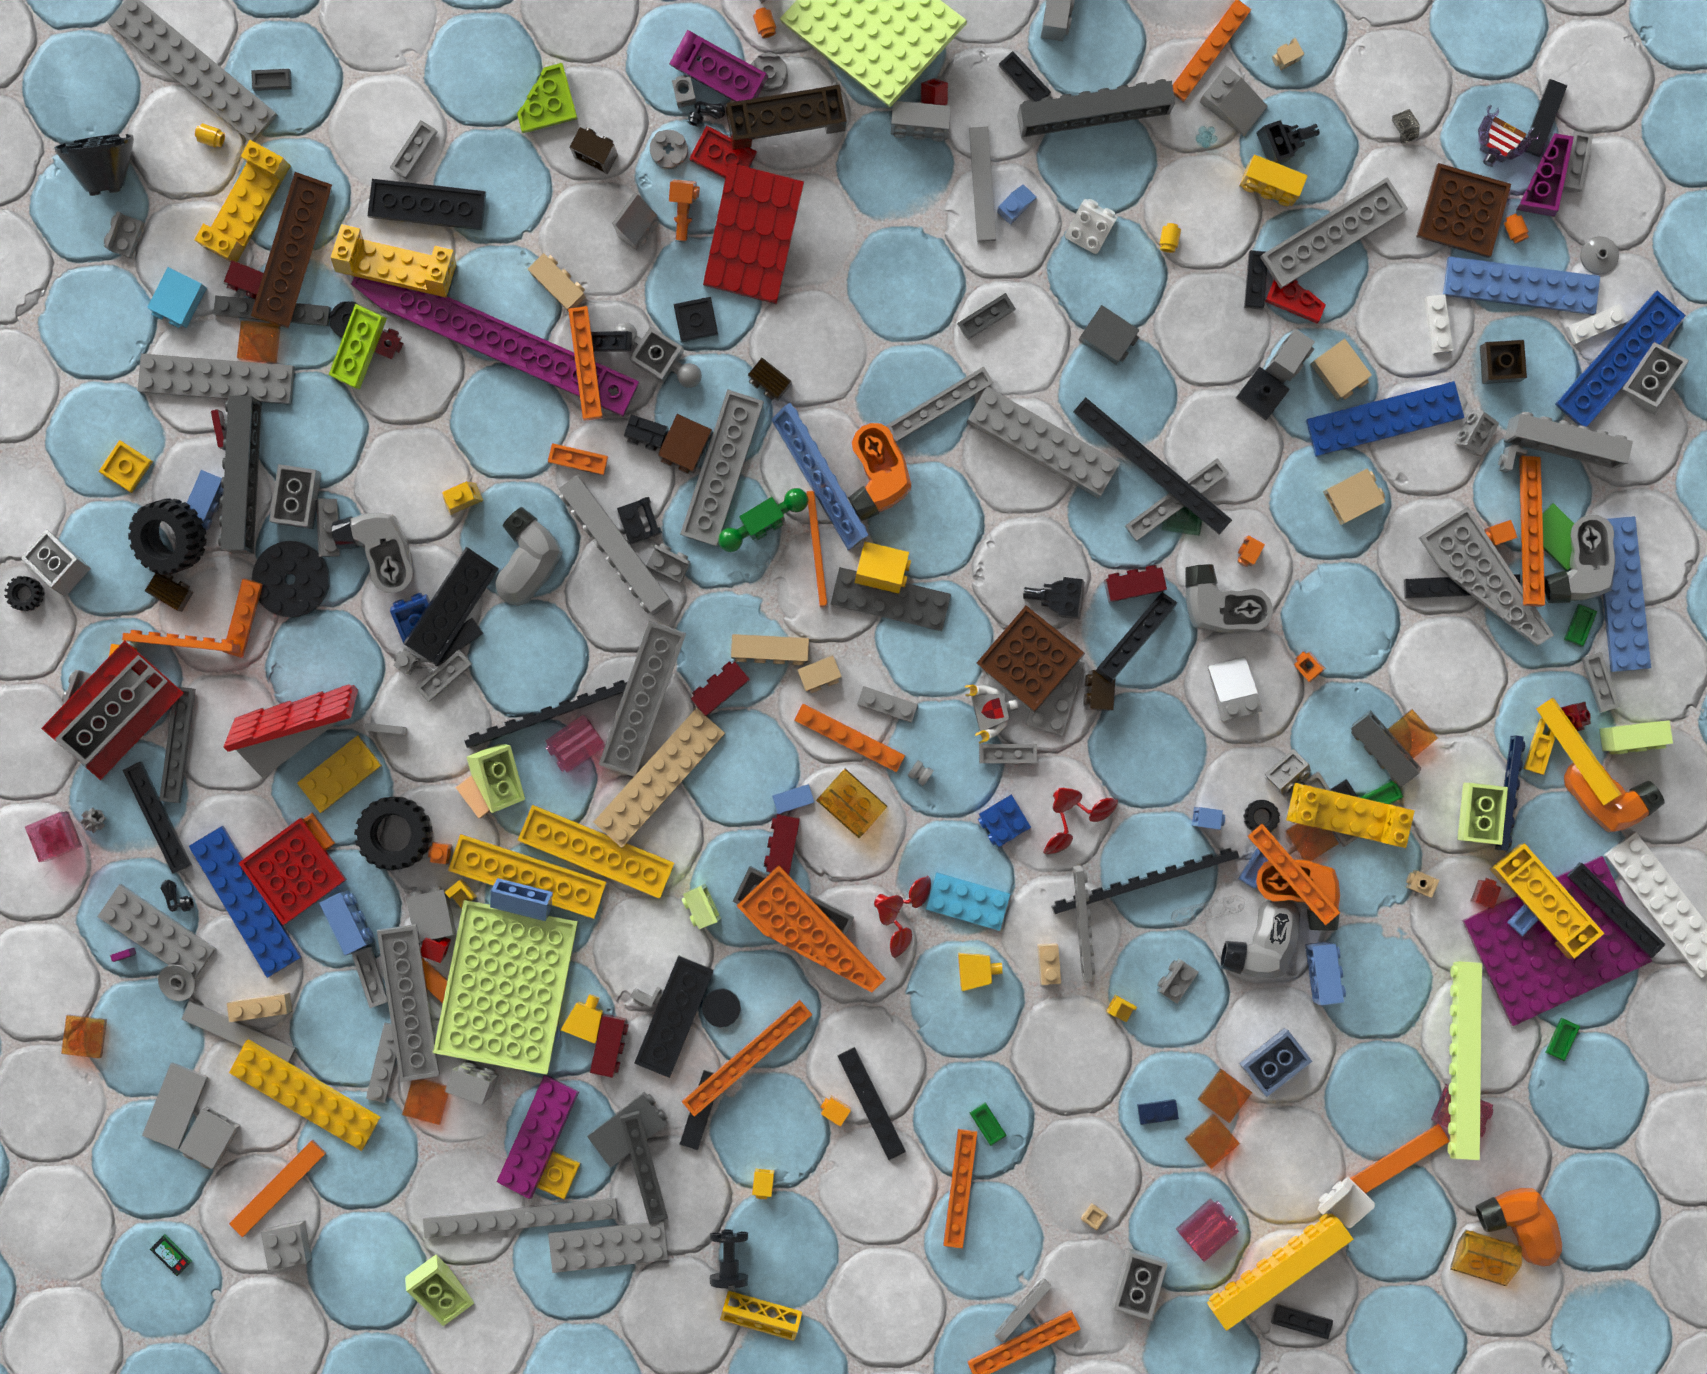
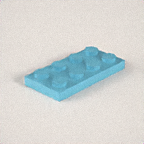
M936 872L926 910L1000 931L1010 893Z

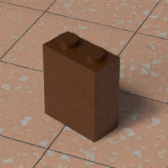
M676 414L659 451L660 462L668 466L674 464L679 467V471L689 474V472L695 473L713 433L712 429Z

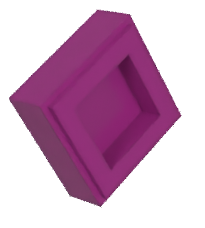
M135 947L110 955L111 960L116 962L134 956L136 954Z

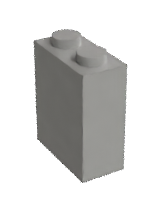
M441 886L429 888L430 892L424 894L422 890L411 892V896L406 897L411 925L417 924L419 942H422L425 938L432 940L456 934L450 900L445 894L447 889L442 890Z
M207 1106L200 1111L179 1151L183 1152L184 1157L199 1161L202 1167L214 1169L219 1165L241 1125Z

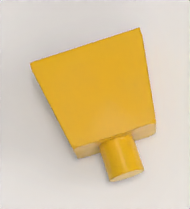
M466 481L442 492V498L450 515L484 501L477 484L474 482Z
M958 953L961 991L992 984L991 975L1003 974L1002 963H990L989 955Z
M589 994L586 1003L578 1001L562 1026L561 1031L596 1043L604 1012L596 1008L600 998Z

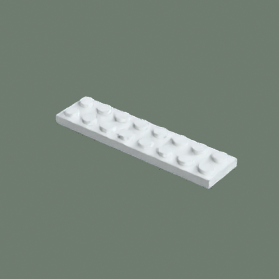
M1636 832L1631 833L1604 854V857L1695 974L1702 978L1707 974V922Z

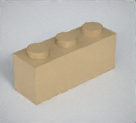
M543 253L528 268V271L567 311L569 308H576L586 298L583 293L585 289L578 282L574 284L570 280L572 276L564 268L560 270L556 266L558 262L551 255L547 257Z
M290 992L235 1000L227 1003L229 1022L293 1012Z

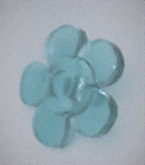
M1201 126L1198 129L1200 134L1196 135V141L1198 143L1202 142L1204 148H1208L1210 143L1214 144L1217 142V136L1213 135L1215 133L1214 127L1210 126L1207 129L1205 126Z

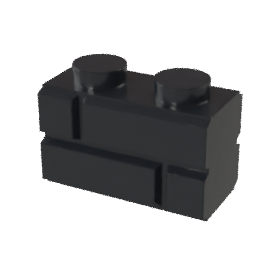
M631 414L624 437L628 439L627 442L638 446L641 443L646 445V449L656 452L657 449H661L669 428L668 426Z

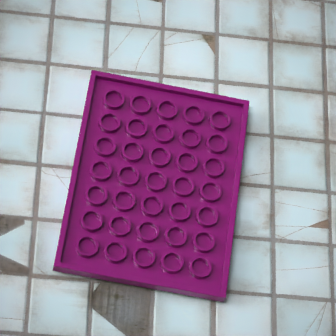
M1603 856L1584 863L1625 904ZM1573 869L1555 878L1604 932L1600 938L1575 959H1568L1555 945L1557 940L1539 920L1524 936H1520L1507 923L1524 905L1517 895L1462 920L1511 1026L1520 1024L1653 962L1566 877Z

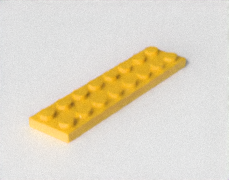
M535 805L531 806L518 841L659 899L675 864L670 860L628 843L621 848L608 835Z
M463 834L459 836L448 869L450 872L493 886L497 878L551 891L553 892V906L593 919L596 917L607 883L606 881Z
M249 1039L245 1041L229 1071L231 1075L360 1151L366 1146L381 1119L379 1115Z

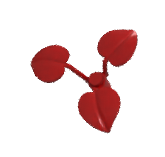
M1064 787L1058 788L1053 794L1055 801L1052 808L1055 813H1060L1064 832L1055 834L1048 841L1043 853L1055 854L1061 852L1072 843L1073 836L1068 834L1069 831L1064 816L1065 811L1077 805L1087 814H1090L1089 820L1091 822H1099L1113 813L1118 800L1105 798L1098 801L1092 810H1088L1079 803L1082 799L1080 791Z
M928 875L919 878L912 884L908 900H903L899 895L887 897L884 894H879L874 901V907L878 909L881 923L886 926L894 923L899 931L892 935L890 941V952L893 958L900 956L908 948L912 940L911 929L908 927L903 929L896 920L900 912L899 910L902 908L903 903H911L913 908H918L925 903L931 889V880Z

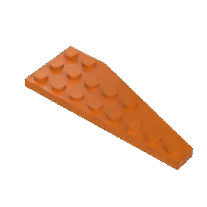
M780 866L774 869L737 905L765 936L789 947L862 988L873 992L886 980L879 970Z

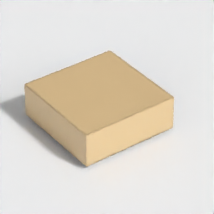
M1091 1203L1082 1215L1081 1220L1097 1231L1108 1214Z

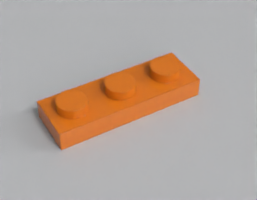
M554 443L551 445L548 463L599 475L605 474L608 456Z

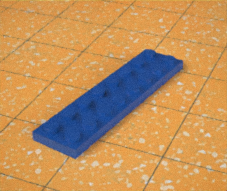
M1658 290L1655 291L1558 399L1555 405L1576 424L1587 427L1629 380L1652 344L1655 342L1660 345L1686 315Z
M1455 381L1309 418L1306 420L1315 456H1320L1460 420L1465 417Z
M221 826L189 845L190 850L265 976L268 978L302 958L284 926L238 864L243 860V857L225 827Z

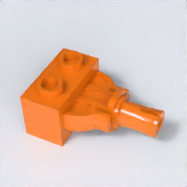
M674 179L670 182L669 201L678 202L677 217H674L675 222H677L676 240L687 241L688 224L692 222V218H689L690 204L699 198L700 186H697L695 181Z

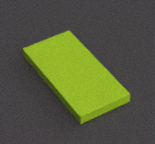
M355 304L329 376L356 389L361 388L386 323V317Z

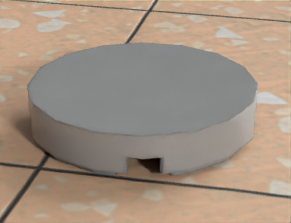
M770 52L762 53L751 63L752 66L769 76L762 91H776L785 83L788 74L787 66L777 54Z

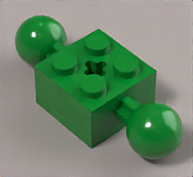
M792 488L787 491L784 501L777 505L773 497H770L740 515L739 518L743 526L738 529L726 528L721 531L718 537L719 546L726 552H735L741 547L743 539L750 535L752 540H760L767 536V531L773 528L774 531L784 525L785 513L789 511L801 512L807 507L808 496L806 492L800 488Z

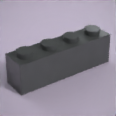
M1371 710L1353 723L1351 733L1354 738L1364 744L1365 750L1370 755L1373 754L1378 765L1389 772V776L1395 784L1398 783L1402 787L1420 774V765Z

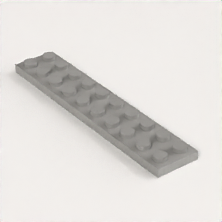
M125 0L107 21L109 25L248 140L255 142L276 118L277 114L140 0Z

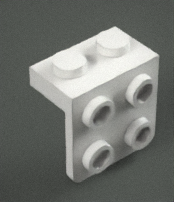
M1084 199L1065 233V238L1097 254L1118 216L1111 209L1099 207L1096 201Z
M1347 1177L1344 1181L1337 1182L1329 1194L1325 1193L1319 1199L1318 1210L1322 1214L1330 1210L1347 1228H1352L1374 1209L1375 1203Z

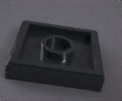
M711 297L673 304L681 342L718 335Z

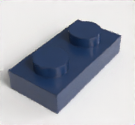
M1175 1099L1137 1104L1140 1125L1179 1119Z

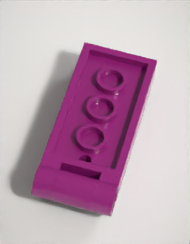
M689 30L686 31L669 63L675 69L734 102L757 98L769 77L760 69Z

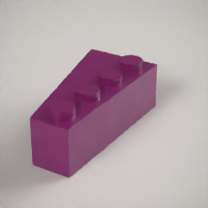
M1554 133L1516 210L1555 217L1559 210L1574 136Z

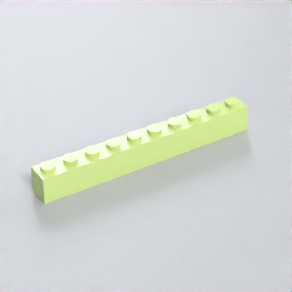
M1458 961L1453 962V966L1450 969L1453 985L1450 987V995L1452 997L1450 1015L1452 1016V1024L1450 1025L1449 1032L1452 1036V1044L1449 1046V1053L1452 1055V1063L1449 1065V1074L1451 1075L1449 1094L1451 1095V1103H1449L1448 1112L1451 1115V1122L1448 1124V1133L1450 1134L1448 1153L1452 1159L1480 1160L1482 963Z

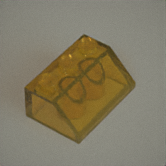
M846 768L816 800L857 838H860L888 807Z
M1465 1230L1458 1239L1450 1270L1507 1286L1522 1266V1247L1474 1231Z

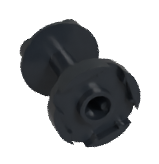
M731 1229L721 1230V1233H710L711 1241L723 1243V1259L719 1260V1273L710 1275L711 1286L728 1289V1286L734 1285L735 1288L747 1286L748 1275L739 1273V1260L735 1259V1243L747 1241L748 1232L733 1233Z

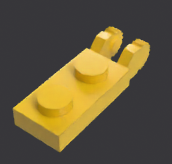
M1542 718L1538 722L1523 768L1540 775L1545 773L1555 741V735L1550 728L1547 735L1543 734L1546 723Z

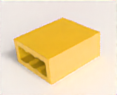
M864 541L855 583L899 594L900 588H905L907 580L904 572L909 571L911 560L908 559L909 552Z

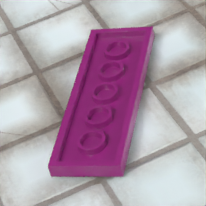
M544 1075L497 1179L499 1184L528 1199H532L577 1099L578 1090L548 1075Z

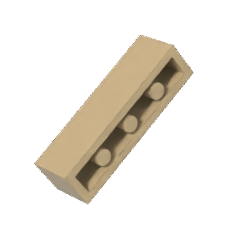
M732 634L731 658H735V662H746L747 659H754V663H766V660H773V664H785V661H793L792 665H804V662H808L809 638Z

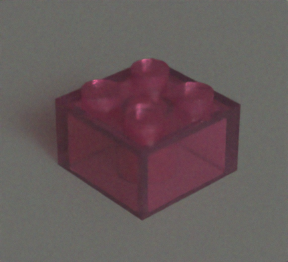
M68 811L58 812L25 826L38 862H48L83 847Z

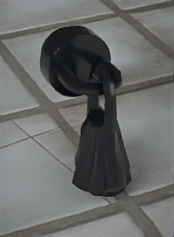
M698 101L694 106L695 113H689L688 123L696 127L702 124L704 117L700 115V112L706 113L715 119H720L725 115V107L722 104ZM701 105L706 106L705 110L701 109Z
M165 880L161 884L160 889L165 896L168 909L173 912L178 907H181L183 912L190 911L194 907L192 897H180V903H178L176 898L177 885L171 880ZM171 900L174 901V905L172 906L170 904Z

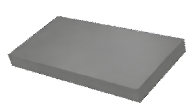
M171 1063L142 1136L174 1149H180L208 1076Z

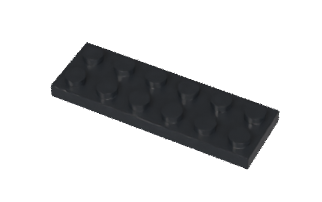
M372 179L367 216L375 219L482 230L486 191Z
M465 547L403 644L437 665L499 568L470 548Z
M678 955L634 1064L668 1078L671 1077L714 969Z

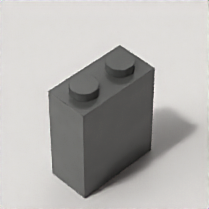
M1101 305L1081 334L1079 341L1117 365L1119 360L1123 362L1129 354L1126 351L1130 345L1134 346L1139 339V336H1137L1139 329Z

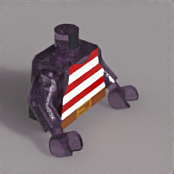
M1492 105L1487 107V116H1484L1478 128V140L1481 144L1480 151L1487 154L1483 163L1489 167H1493L1496 160L1504 162L1506 159L1512 160L1522 155L1532 144V140H1536L1540 136L1539 132L1536 137H1533L1531 132L1534 128H1531L1528 132V137H1525L1526 133L1496 117L1499 114L1498 107L1494 113H1490Z

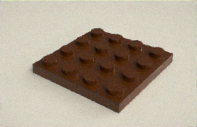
M1438 163L1416 237L1490 258L1511 184Z
M1025 605L976 664L1031 710L1036 712L1085 653Z

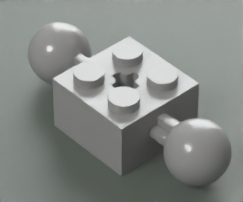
M620 323L615 327L614 331L632 332L631 346L636 349L631 355L630 360L642 370L663 383L671 371L677 374L679 383L686 388H693L700 383L702 374L698 366L692 363L683 365L678 362L684 353L681 345L651 326L643 338L637 336L636 328L630 323ZM660 352L661 356L659 358H655L653 354H658Z

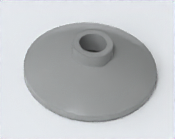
M1598 236L1589 239L1583 245L1580 258L1583 266L1589 272L1605 274L1617 265L1619 251L1612 240ZM1600 251L1604 252V257L1600 256Z
M169 965L160 972L158 984L163 994L175 1001H184L194 993V977L185 967Z

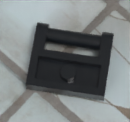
M645 497L617 508L630 545L662 533L660 527L657 526L652 512L650 497ZM642 506L651 529L648 532L645 531L638 508Z

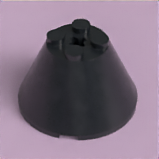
M119 134L74 140V144L66 145V143L57 145L54 149L83 189L89 192L90 196H95L105 190H109V193L121 191L120 188L125 185L134 137L132 134H125L126 138H121Z

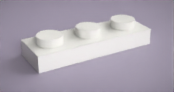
M1443 294L1425 297L1432 354L1452 352L1453 344L1446 296Z
M1621 304L1572 324L1566 327L1575 345L1628 322V319Z

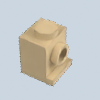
M1294 38L1289 45L1284 44L1277 49V53L1272 56V60L1275 66H1279L1280 70H1283L1300 61L1304 56V52L1297 39Z
M1413 870V873L1410 872L1406 879V883H1408L1406 888L1432 898L1440 880ZM1421 880H1424V881H1425V884H1424L1423 887L1420 886V881H1421Z

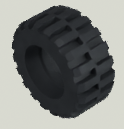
M171 498L158 500L140 507L132 517L133 522L129 524V530L131 531L128 533V540H131L130 548L134 550L136 559H140V564L145 568L149 567L151 572H158L160 575H171L198 563L201 559L200 556H203L205 552L203 547L207 545V539L205 538L207 533L206 528H203L202 524L204 522L202 518L197 516V511L190 509L191 506L186 502L182 503L179 499ZM161 521L167 523L175 534L176 548L174 552L166 548L161 541L159 534Z
M384 797L378 801H373L369 804L368 808L361 812L362 816L356 822L358 827L355 829L354 835H357L356 846H359L361 849L359 853L367 858L366 861L369 864H374L379 869L393 871L413 866L414 863L419 862L423 858L422 856L429 850L428 845L432 842L430 833L433 830L432 826L429 825V816L425 815V810L418 806L415 801L404 797ZM390 815L404 818L411 830L408 845L396 852L384 849L377 838L379 823Z

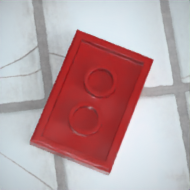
M706 125L689 160L726 178L729 162L750 168L757 151L750 147L733 150L730 137Z

